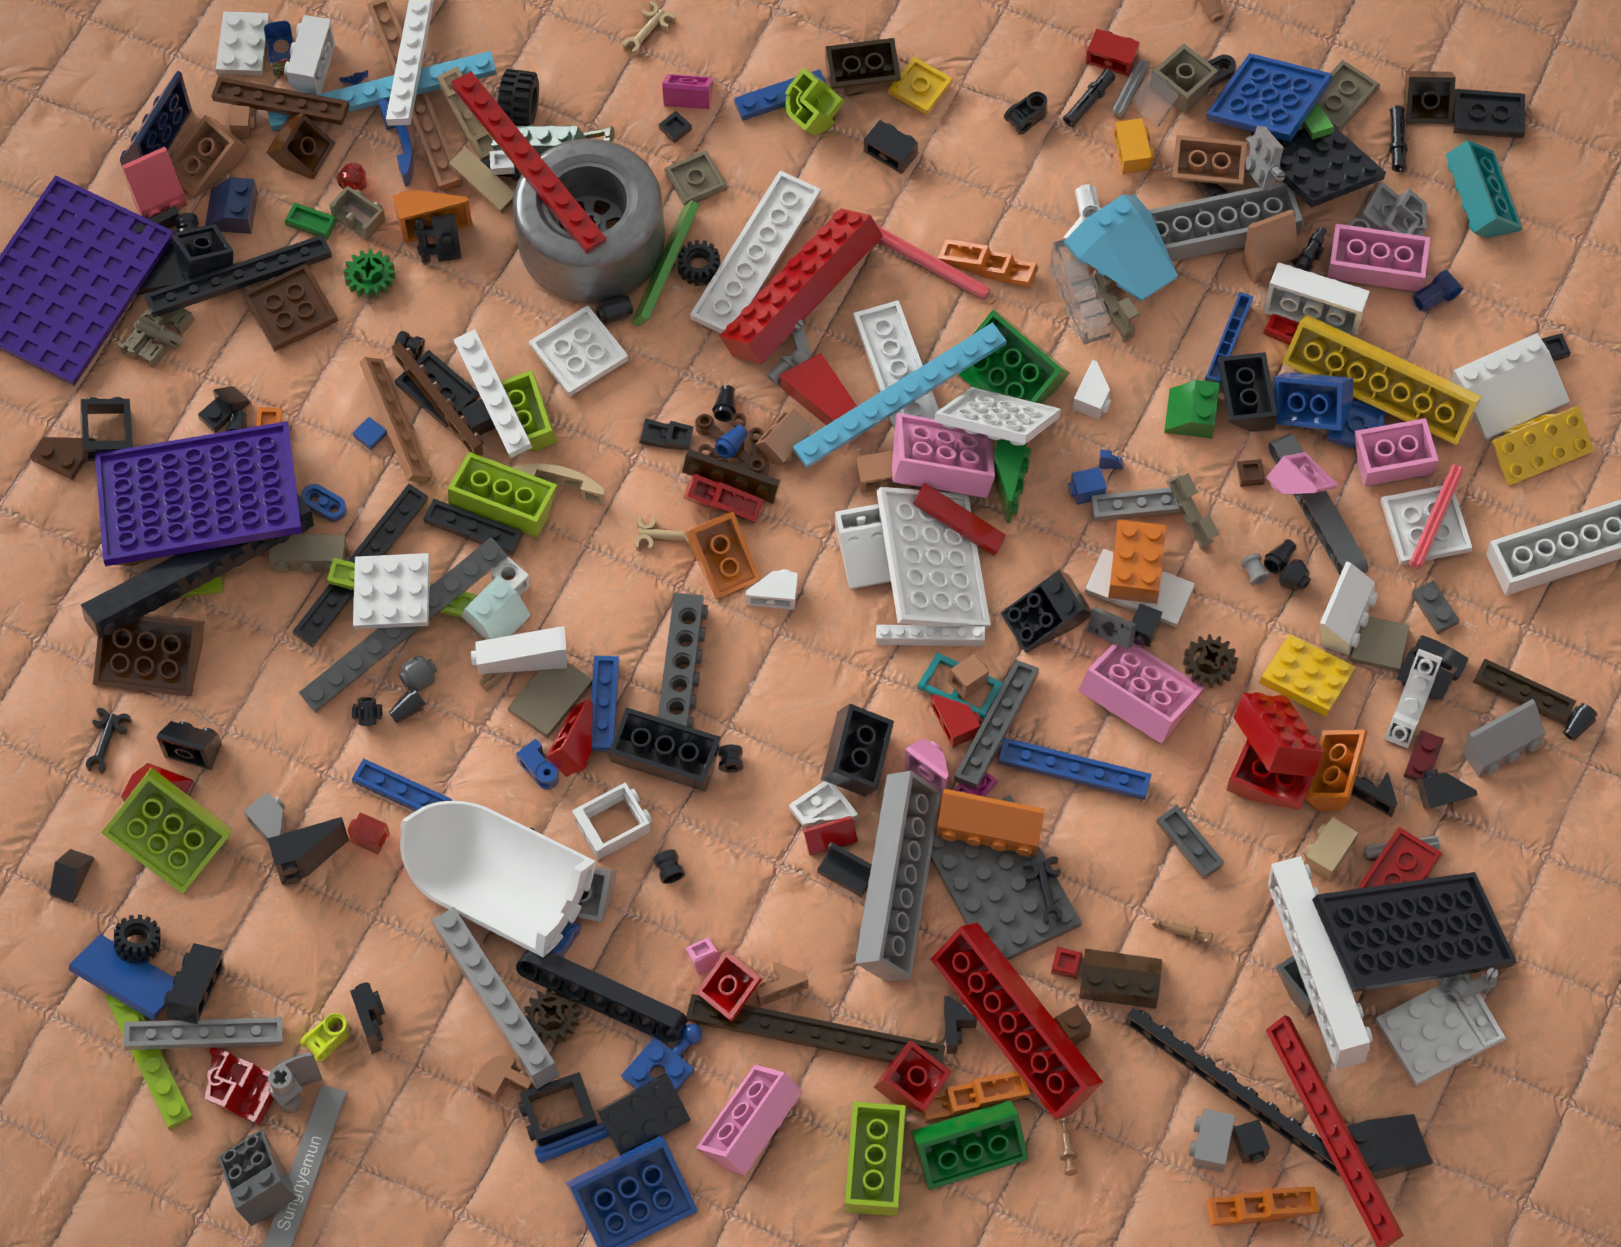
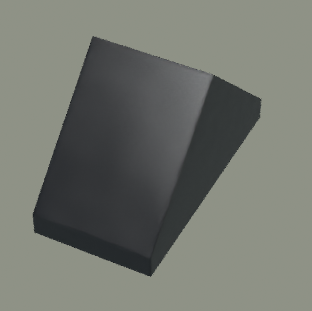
M69 849L55 861L49 894L74 903L94 857Z

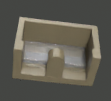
M346 186L329 205L331 215L337 217V221L367 241L386 220L384 209L379 203L371 202L360 190H353L349 186Z

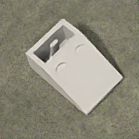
M879 504L836 511L835 528L849 590L891 582Z

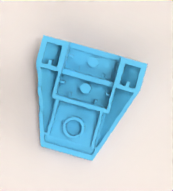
M1121 195L1087 217L1064 241L1065 246L1078 261L1084 265L1086 263L1098 270V274L1103 277L1106 275L1117 282L1116 285L1141 302L1178 277L1151 212L1136 195Z

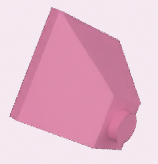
M1305 452L1283 456L1266 477L1272 483V488L1282 494L1317 493L1336 489L1338 486Z
M923 738L908 746L905 750V770L914 772L942 790V797L944 789H948L949 777L944 752H942V748L937 743L929 742Z

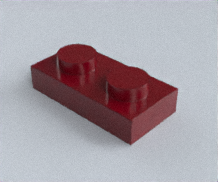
M1420 730L1403 777L1416 781L1417 778L1423 777L1422 772L1434 769L1445 738Z

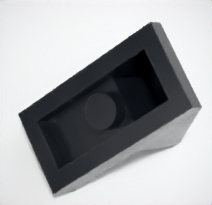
M234 386L214 389L215 400L198 413L199 419L214 433L230 421L233 411L243 410L250 404V400Z
M1385 774L1378 787L1371 780L1365 777L1360 778L1356 775L1351 795L1392 817L1397 807V800L1389 774Z
M944 996L946 1053L954 1054L957 1053L958 1045L962 1044L961 1028H976L977 1019L952 997Z

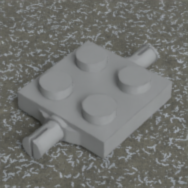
M1257 126L1255 135L1248 136L1246 138L1247 141H1245L1250 147L1249 156L1245 159V169L1262 190H1271L1275 178L1277 181L1285 179V173L1280 168V160L1284 148L1266 127Z

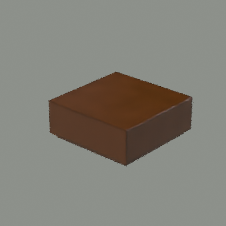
M1262 459L1237 461L1240 487L1264 485L1265 478Z

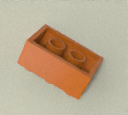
M1322 730L1319 745L1324 753L1305 797L1318 811H1341L1350 800L1368 734L1366 730Z

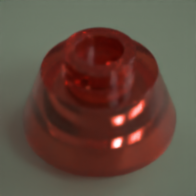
M352 162L346 164L336 175V181L342 189L349 186L353 190L358 189L362 191L367 187L366 171L362 165Z

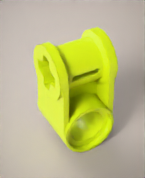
M332 1013L315 1028L307 1032L301 1039L300 1044L311 1051L316 1062H322L348 1039L351 1033L350 1027L343 1015ZM343 1024L340 1031L331 1032L334 1025Z

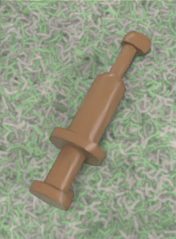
M1155 920L1152 924L1155 928L1159 929L1162 926L1170 929L1172 933L1189 937L1190 942L1193 943L1196 939H1200L1205 944L1210 945L1214 935L1212 932L1206 934L1198 931L1199 926L1196 925L1191 928L1177 923L1167 924L1161 922V920Z
M1066 1116L1061 1118L1063 1153L1060 1154V1159L1066 1161L1065 1175L1072 1176L1078 1173L1077 1166H1074L1073 1161L1078 1158V1154L1073 1151L1071 1133L1067 1129L1069 1120Z

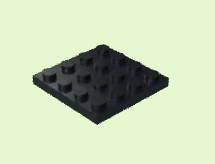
M1335 126L1334 133L1312 139L1305 128L1298 130L1290 142L1277 138V141L1284 148L1280 160V168L1285 173V179L1282 181L1311 208L1385 178L1386 172Z

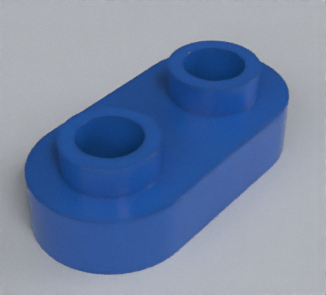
M311 484L303 489L301 494L302 500L311 511L329 521H339L345 517L347 507L343 498L318 484ZM313 497L319 498L317 501H311ZM334 508L339 509V510H338L337 512H335V513H332V512H331V510L334 509Z

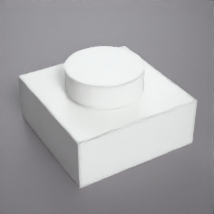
M503 150L489 151L491 175L515 173L514 164Z

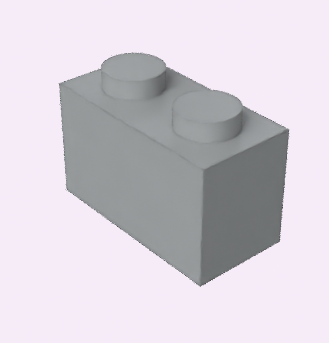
M1203 1109L1202 1117L1196 1116L1194 1132H1198L1197 1142H1191L1189 1156L1193 1157L1192 1166L1218 1172L1224 1171L1235 1115Z

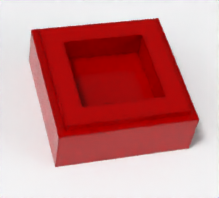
M1057 947L1051 973L1076 979L1082 953Z

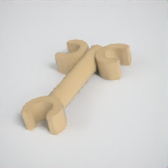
M653 1L649 2V8L653 10L652 12L642 10V17L649 20L634 38H627L623 41L624 51L630 46L634 47L632 49V56L634 57L640 52V44L659 23L660 28L666 32L669 31V25L665 23L666 21L676 23V16L673 13H665L661 9L658 10V5Z
M642 515L638 516L639 536L635 540L636 550H639V545L642 542H647L649 551H652V539L686 541L690 546L684 531L654 529L656 525L654 516H651V522L647 525L642 523Z

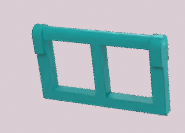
M936 652L919 681L917 689L967 704L973 713L977 712L980 718L985 719L1003 682L988 676L987 685L993 688L980 709L959 699V693L955 689L950 695L928 685L940 663L950 668L960 663Z

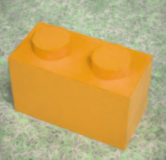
M1143 118L1115 122L1113 135L1122 174L1150 170L1151 160H1154L1155 156L1153 146L1148 144L1150 133L1148 126L1144 127Z

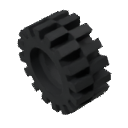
M695 240L694 245L690 241L687 243V247L683 245L681 252L679 251L678 272L681 274V278L683 280L687 279V283L690 285L693 281H695V286H699V282H703V286L707 285V280L711 281L720 267L718 249H714L712 243L707 246V241L703 240L702 244H699V240ZM694 258H705L708 264L703 268H694L690 265V261Z
M138 914L137 919H134L133 915H129L128 921L124 917L121 919V924L117 923L116 929H114L115 953L117 955L120 954V959L124 961L127 957L128 963H132L134 959L137 960V964H141V959L148 962L150 961V956L154 958L156 952L159 953L161 933L160 927H157L155 920L151 922V918L148 916L144 920L142 915ZM132 935H142L147 940L142 943H132L127 938Z

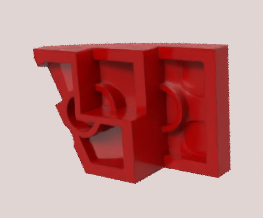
M211 1047L209 1050L212 1056L211 1069L207 1073L208 1086L206 1087L205 1100L245 1120L261 1125L274 1099L268 1091V1088L271 1086L268 1081L270 1071L235 1057L229 1052Z

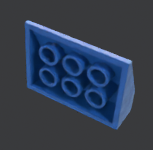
M661 1136L565 1182L597 1247H627L698 1212L669 1146Z

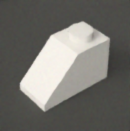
M1092 360L1074 397L1073 410L1100 420L1102 413L1108 412L1112 400L1109 399L1110 388L1097 361Z
M787 569L772 571L746 590V606L795 610L798 573Z

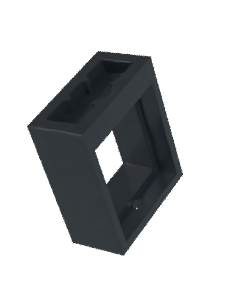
M90 397L81 399L80 424L83 461H95L96 453L133 447L130 399H123L121 397H113L111 399ZM88 414H123L125 441H89Z
M580 1072L549 1082L538 1089L532 1088L520 1093L522 1102H519L518 1106L522 1118L528 1117L530 1125L526 1126L530 1141L536 1140L538 1147L597 1125V1119ZM573 1087L583 1117L541 1132L530 1102Z

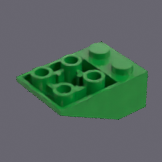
M1000 439L997 440L994 452V482L1006 522L1010 523L1012 515L1017 516L1019 498L1020 494L1023 493L1025 484V473H1028L1031 448L1027 447L1028 443L1014 445L1009 440Z

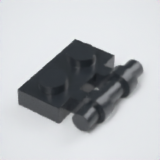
M455 213L431 217L432 225L429 226L425 225L424 218L415 219L414 233L418 237L419 243L417 252L421 256L422 263H429L431 261L430 255L437 254L438 262L462 259ZM434 236L435 244H429L427 237Z
M1319 227L1317 232L1311 235L1308 246L1301 251L1295 268L1312 272L1313 261H1318L1324 251L1322 244L1327 233L1325 228Z

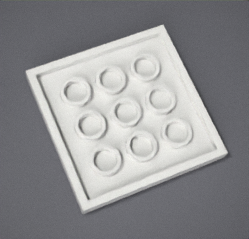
M971 387L937 411L934 422L942 424L945 428L954 429L957 427L965 429V432L969 434L981 433L993 440L1005 439L1014 445H1024L1059 419L1061 409Z

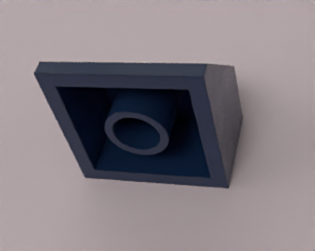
M231 177L211 188L205 226L216 224L221 232L252 234L258 198L255 179Z

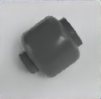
M418 655L401 665V672L398 674L407 690L415 689L419 692L435 682L434 673L437 672V669L431 659L426 661L423 656Z

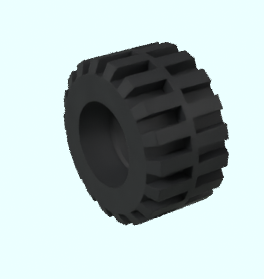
M506 69L500 82L497 103L515 126L533 125L539 100V79L537 73Z

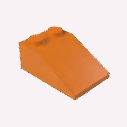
M421 190L403 191L393 196L397 220L404 243L418 240L414 233V227L416 226L415 219L420 217L424 218L425 225L429 226L432 225L431 217L455 213L457 229L473 226L467 197Z
M728 512L684 531L692 552L716 599L761 580L734 512Z

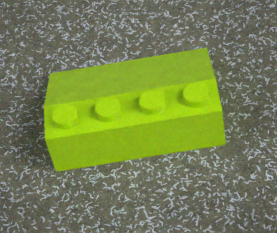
M150 768L101 833L183 894L230 836L232 828L154 769Z

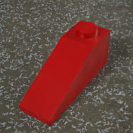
M590 699L572 708L546 756L566 777L574 773H581L588 765L587 760L592 752V701Z

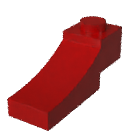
M697 474L691 475L683 499L703 507H709L725 513L734 512L736 517L752 523L757 522L764 499L724 483L714 482Z

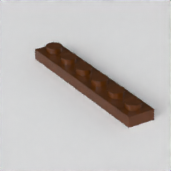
M218 77L211 95L213 101L237 106H250L253 109L290 116L303 113L311 120L338 125L344 124L350 107L349 102L346 100Z
M400 342L391 346L395 360L467 450L483 456L482 445L484 442L477 432L472 433L467 419L463 415L459 416L456 413V407L452 400L444 398L439 384L436 381L432 382L428 378L429 373L422 364L418 365L415 362L416 358L409 347L404 348Z

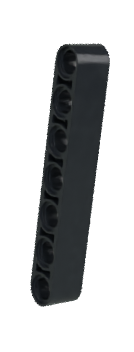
M526 949L516 964V970L523 978L665 1043H675L687 1024V1018L683 1012L552 952L541 957Z

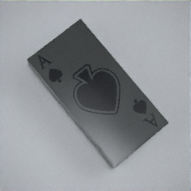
M1095 607L1091 609L1087 631L1128 649L1133 647L1137 624Z

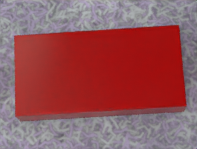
M852 816L803 829L809 855L828 850L830 842L838 846L858 842Z

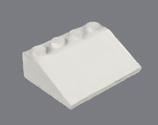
M1538 333L1455 369L1451 378V382L1482 396L1472 420L1486 441L1503 434L1507 429L1570 403L1551 354Z

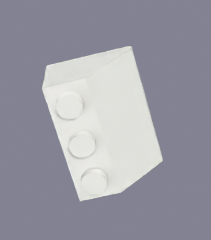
M304 15L302 22L297 25L296 42L291 44L290 62L287 61L285 64L284 75H287L289 85L297 91L318 95L322 93L336 44L331 19Z
M1347 561L1321 619L1320 633L1321 647L1350 655L1352 648H1357L1361 637V634L1358 633L1361 626L1366 627L1369 620L1368 610L1370 606H1375L1378 593L1375 592V582Z

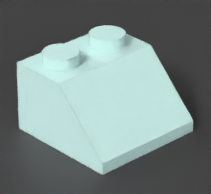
M499 575L464 609L461 615L486 640L512 635L531 616L517 591Z

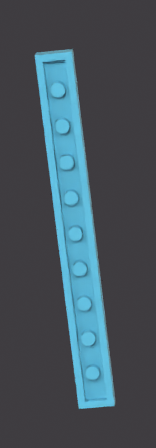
M488 51L421 68L416 95L441 89L437 76L457 66L462 75L472 71L477 79L497 75L492 52ZM394 75L318 95L348 101L350 104L348 112L379 105L378 99L380 98L389 102ZM268 111L272 130H280L290 115Z
M992 322L793 446L794 452L806 468L812 466L1006 345L1005 338Z

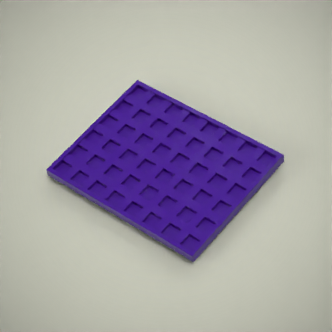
M55 175L0 254V350L75 386L172 242L171 233H174V231ZM141 223L146 224L147 226L143 232L139 234L133 228Z

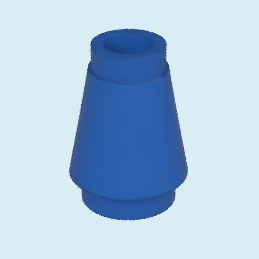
M737 425L718 438L715 444V450L718 455L725 459L734 457L748 436V431L742 425Z

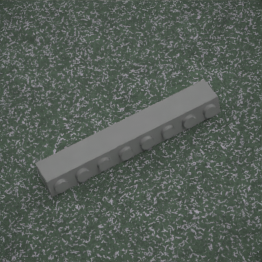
M453 907L432 919L438 937L535 1088L538 1089L559 1077L554 1060L456 909Z

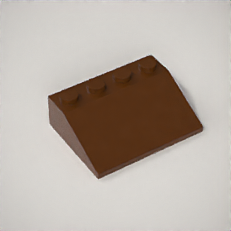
M146 614L136 621L119 628L112 634L100 639L98 638L93 685L191 696L202 649L205 621Z

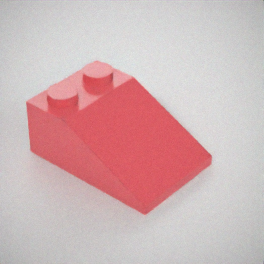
M165 147L122 165L133 203L140 216L150 219L172 207H176L179 211L187 206L183 189Z

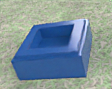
M370 417L353 432V437L370 450L387 435V430Z

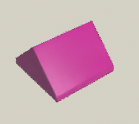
M667 74L662 83L664 106L710 109L713 77Z

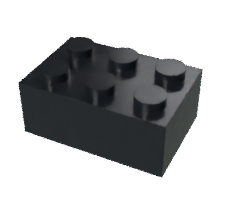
M850 703L839 710L821 780L864 797L876 791L879 786L894 721Z

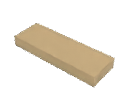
M466 147L449 162V166L499 212L513 200L515 192L497 175H491V170Z

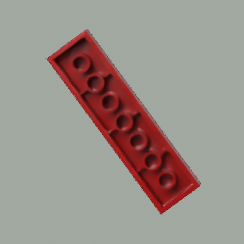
M842 208L836 211L832 218L817 231V234L803 245L802 250L788 261L782 271L772 278V281L757 294L756 298L748 306L742 309L741 314L726 326L720 338L731 355L762 365L796 329L794 326L796 324L799 325L798 321L800 319L803 321L883 237L872 216Z
M978 922L960 926L930 959L1055 1120L1072 1115L1103 1083L1102 1079Z

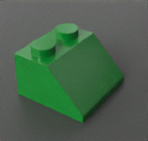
M1194 380L1170 388L1164 433L1212 439L1220 383Z

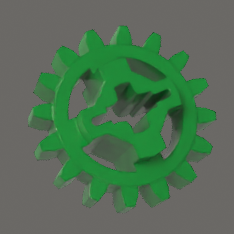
M369 249L368 254L360 250V256L358 257L354 254L351 255L353 262L346 261L347 268L343 269L345 284L349 285L350 292L356 291L357 297L362 296L364 293L367 299L370 298L371 294L378 298L380 291L387 293L386 286L392 287V279L396 278L394 264L390 262L389 256L383 257L380 250L373 254L372 249Z

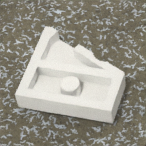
M826 781L789 804V810L803 828L852 816L853 820L858 818V813L837 786Z

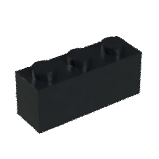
M194 943L190 952L185 953L182 969L180 972L177 971L174 976L173 988L171 991L168 990L165 995L164 1006H167V1017L198 1024L224 968L223 950Z

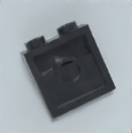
M361 983L355 989L350 990L371 1054L382 1051L379 1042L383 1041L379 1025L383 1024L381 1015H384L385 1011L378 990L372 992L370 983Z

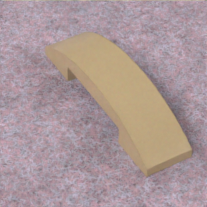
M457 66L438 75L437 79L460 128L481 160L490 155L489 151H495L491 146L493 138L451 87V81L462 76Z
M537 463L512 467L551 483L581 491L583 501L603 506L606 504L605 490L594 480L575 470L558 465Z

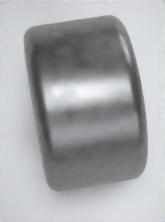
M600 139L572 140L558 144L541 153L540 157L578 204L585 208V212L604 234L606 241L586 254L569 232L559 227L561 222L523 175H521L513 198V216L520 257L530 276L548 292L566 300L582 303H597L619 295L624 296L638 288L657 267L665 243L661 189L650 166L632 150L620 144ZM594 207L605 208L608 211L600 215L594 212ZM619 220L613 227L608 230L606 229L608 222Z

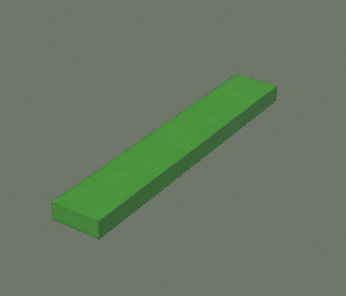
M693 200L682 208L660 261L653 272L631 323L636 326H641L651 316L699 208V204Z

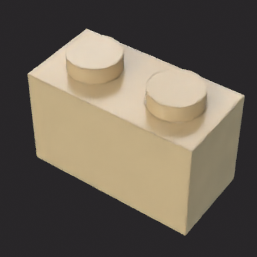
M1334 817L1330 819L1328 824L1322 823L1316 833L1318 839L1315 843L1310 842L1303 852V855L1306 856L1304 865L1308 864L1310 870L1330 881L1358 836L1357 831Z

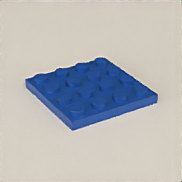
M1249 53L1206 113L1207 120L1254 133L1257 126L1266 127L1275 138L1290 142L1333 81L1332 73Z

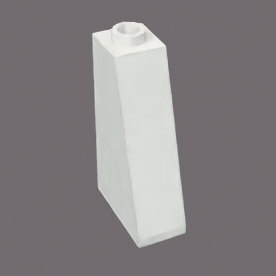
M565 626L475 642L476 651H471L472 666H477L478 674L567 668Z

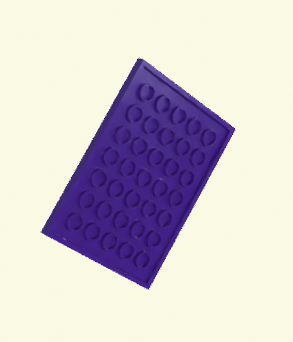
M288 421L95 454L102 552L105 567L302 533Z

